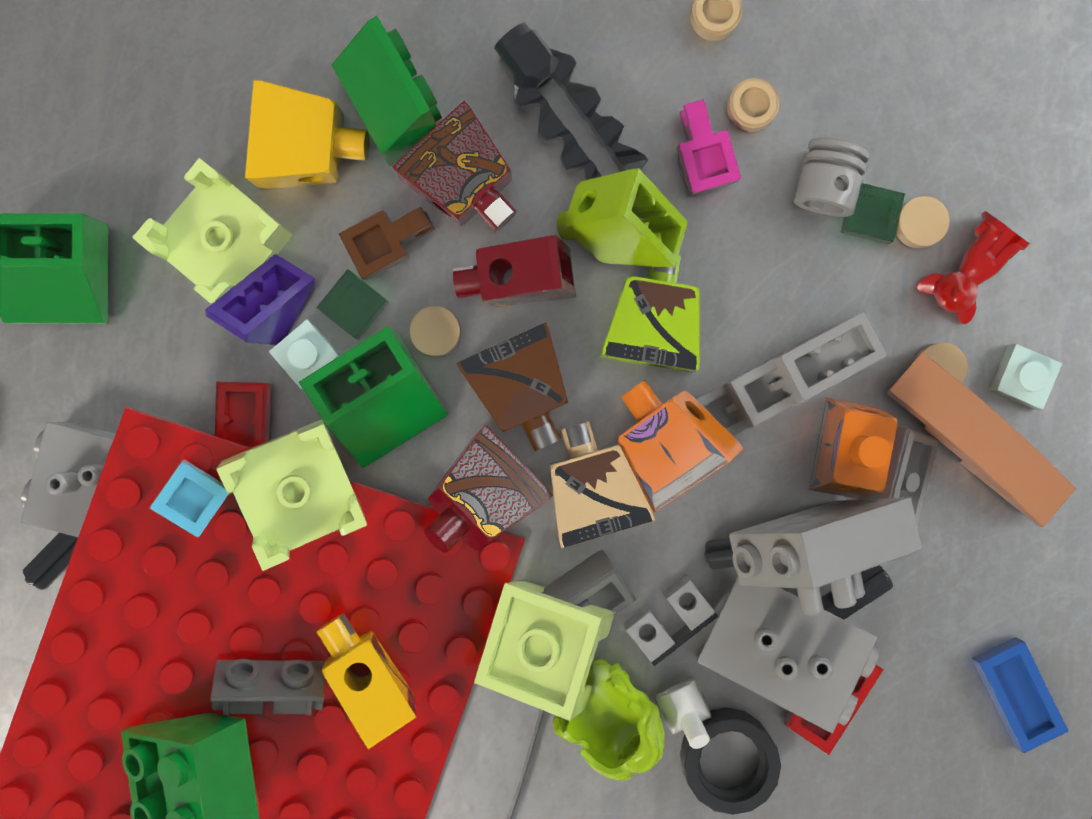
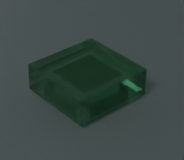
M862 183L854 214L844 217L840 233L886 245L893 243L905 193Z
M347 269L316 308L353 338L359 340L389 301Z

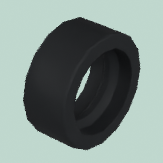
M731 708L710 711L711 718L702 721L710 740L720 733L730 731L744 734L757 747L759 755L758 768L751 779L740 786L727 789L716 787L706 779L701 770L700 758L704 747L692 748L686 735H684L680 759L687 784L698 801L713 811L731 815L753 811L769 799L778 785L781 771L778 747L761 722L747 712Z

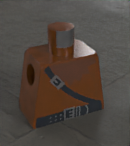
M546 322L457 362L460 371L502 432L522 424L534 451L562 439L550 411L567 404L568 399L550 330Z

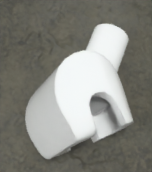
M695 678L684 680L655 695L659 711L672 734L683 730L690 746L694 749L702 748L708 744L710 738L702 721L711 718V712L702 689Z

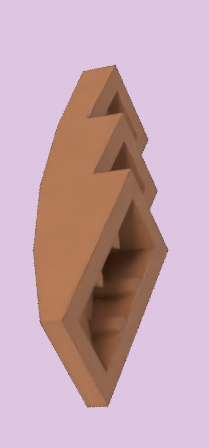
M924 352L913 361L886 392V394L925 424L923 429L960 457V464L1039 527H1044L1076 490L1007 421Z

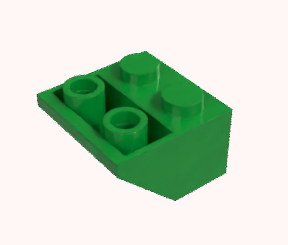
M375 16L365 23L331 66L390 167L397 163L436 127L435 122L442 119V116L436 106L437 101L423 75L412 78L417 75V71L410 60L411 55L397 29L395 28L387 33L378 16Z
M83 213L0 214V317L3 323L108 324V224Z
M386 326L299 381V384L321 419H323L326 427L362 468L369 466L449 415L398 332L389 326Z
M203 713L132 726L121 731L124 748L122 764L128 775L132 799L131 819H260L244 718Z

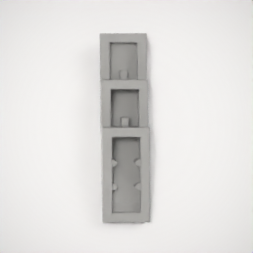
M865 311L695 399L732 436H735L747 428L763 423L795 404L813 398L888 355Z

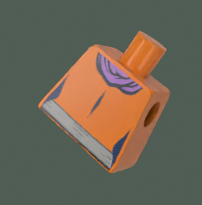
M644 380L621 397L638 423L618 437V444L653 512H656L732 461L744 449L685 390L663 404L647 381Z
M826 398L809 490L854 499H863L883 493L886 487L897 429V418L875 406Z

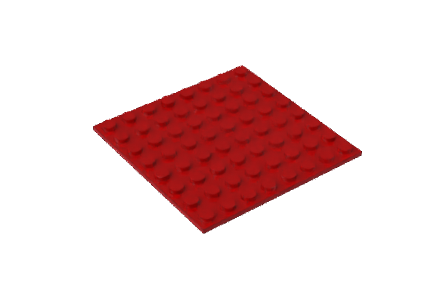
M125 407L0 752V819H131L132 799L128 775L122 764V755L124 753L122 730L132 726L203 713L223 715V710H212L211 693L216 660H305L326 662L331 657V654L316 631L343 613L359 638L369 631L375 634L416 697V718L368 749L326 678L324 680L323 709L312 710L311 716H306V714H273L274 701H263L262 714H229L232 717L244 718L246 722L259 818L425 819L474 684L504 584L511 581L525 538L505 531L477 551L472 549L461 538L447 553H443L429 542L424 532L440 516L433 507L349 480L364 513L367 526L341 536L338 529L290 550V556L287 561L262 571L252 549V533L233 492L227 495L199 538L150 509L184 459L222 482L217 472V467L221 461L252 448ZM354 663L349 667L355 675L359 676L367 675L371 672L364 663Z

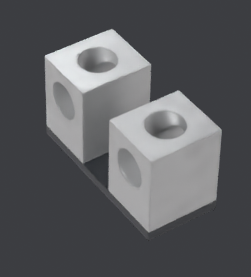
M686 575L663 592L665 598L686 624L679 631L670 636L647 605L624 623L626 631L654 666L719 617ZM684 593L692 594L690 602L687 604L679 603L681 595ZM645 624L653 625L650 633L645 635L639 633L641 626Z

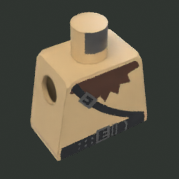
M590 421L561 429L569 458L550 463L561 549L655 521L648 501L618 444L598 449Z

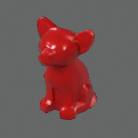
M987 211L981 213L982 220L974 230L975 240L965 252L958 271L947 274L933 273L924 276L916 286L920 292L934 294L938 305L948 312L956 313L962 324L969 323L975 315L978 285L995 276L1009 259L1030 245L1029 242Z

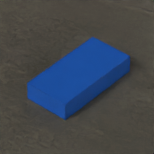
M1015 637L972 658L1015 748L1022 753H1026L1069 732L1025 641Z

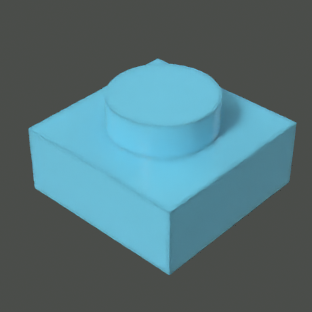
M184 459L150 509L199 538L228 493L222 482Z

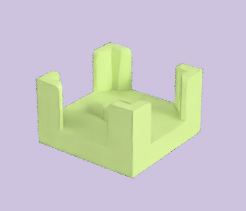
M199 158L184 176L186 181L195 186L193 191L164 225L149 218L132 238L151 254L165 259L196 285L193 289L213 304L274 254H278L293 237V234L222 174Z
M323 419L225 459L217 467V472L227 493L233 492L252 533V549L262 571L287 561L290 556V550L338 529L341 536L367 526L362 508Z
M524 579L505 583L474 683L570 721L586 709L592 686H585L598 642L608 636L615 612L592 604L585 607L576 606L543 594V586Z

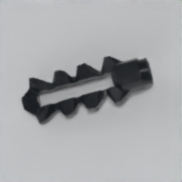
M525 22L509 30L496 43L494 49L501 57L500 62L514 80V105L519 111L540 107L537 135L546 144L562 140L564 147L560 161L565 173L584 170L585 180L602 176L594 162L588 158L573 134L564 126L550 107L546 98L539 92L552 79L564 90L570 102L582 118L588 122L591 130L602 145L609 150L617 165L624 171L637 168L642 170L648 161L647 157L638 150L618 142L624 125L613 116H601L596 112L601 101L596 88L570 82L577 64L572 55L549 48L537 31L531 30Z

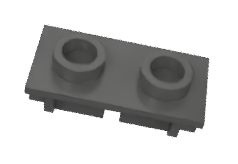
M216 660L211 693L212 710H223V716H229V714H262L263 701H274L273 714H306V716H311L312 710L323 709L325 677L322 668L325 661Z

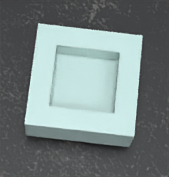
M308 319L269 351L301 390L303 388L299 384L300 380L340 356L338 351L315 324Z
M1018 344L1008 345L989 391L1031 409L1043 410L1063 363Z

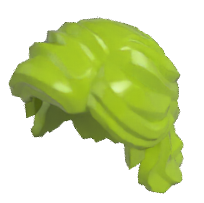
M604 659L593 660L585 686H592L586 709L570 721L555 716L553 719L554 733L570 743L583 746L579 753L584 757L587 764L601 775L616 781L629 780L634 774L649 771L662 758L665 747V733L659 715V708L649 700L645 692L633 687L628 673L622 670L619 663L610 666Z

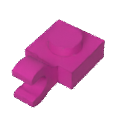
M704 99L683 105L684 110H681L679 113L684 131L690 141L680 143L676 149L690 196L738 182L741 179L728 130L713 134Z

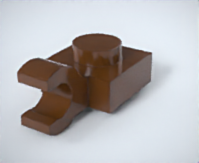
M422 207L410 211L391 222L387 213L382 210L340 232L339 236L361 279L368 280L410 258L403 244L419 239L434 231L435 228L427 212L423 211Z

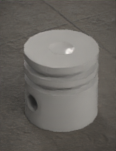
M812 139L808 144L807 149L809 152L805 155V165L801 170L793 200L794 203L803 209L822 215L836 217L853 215L863 182L862 175L866 171L865 163L868 162L870 156L869 151L860 145L841 139Z

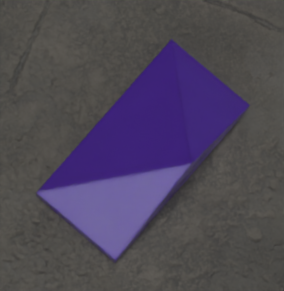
M274 254L206 308V317L246 343L277 345L290 332L315 285V278L277 254Z

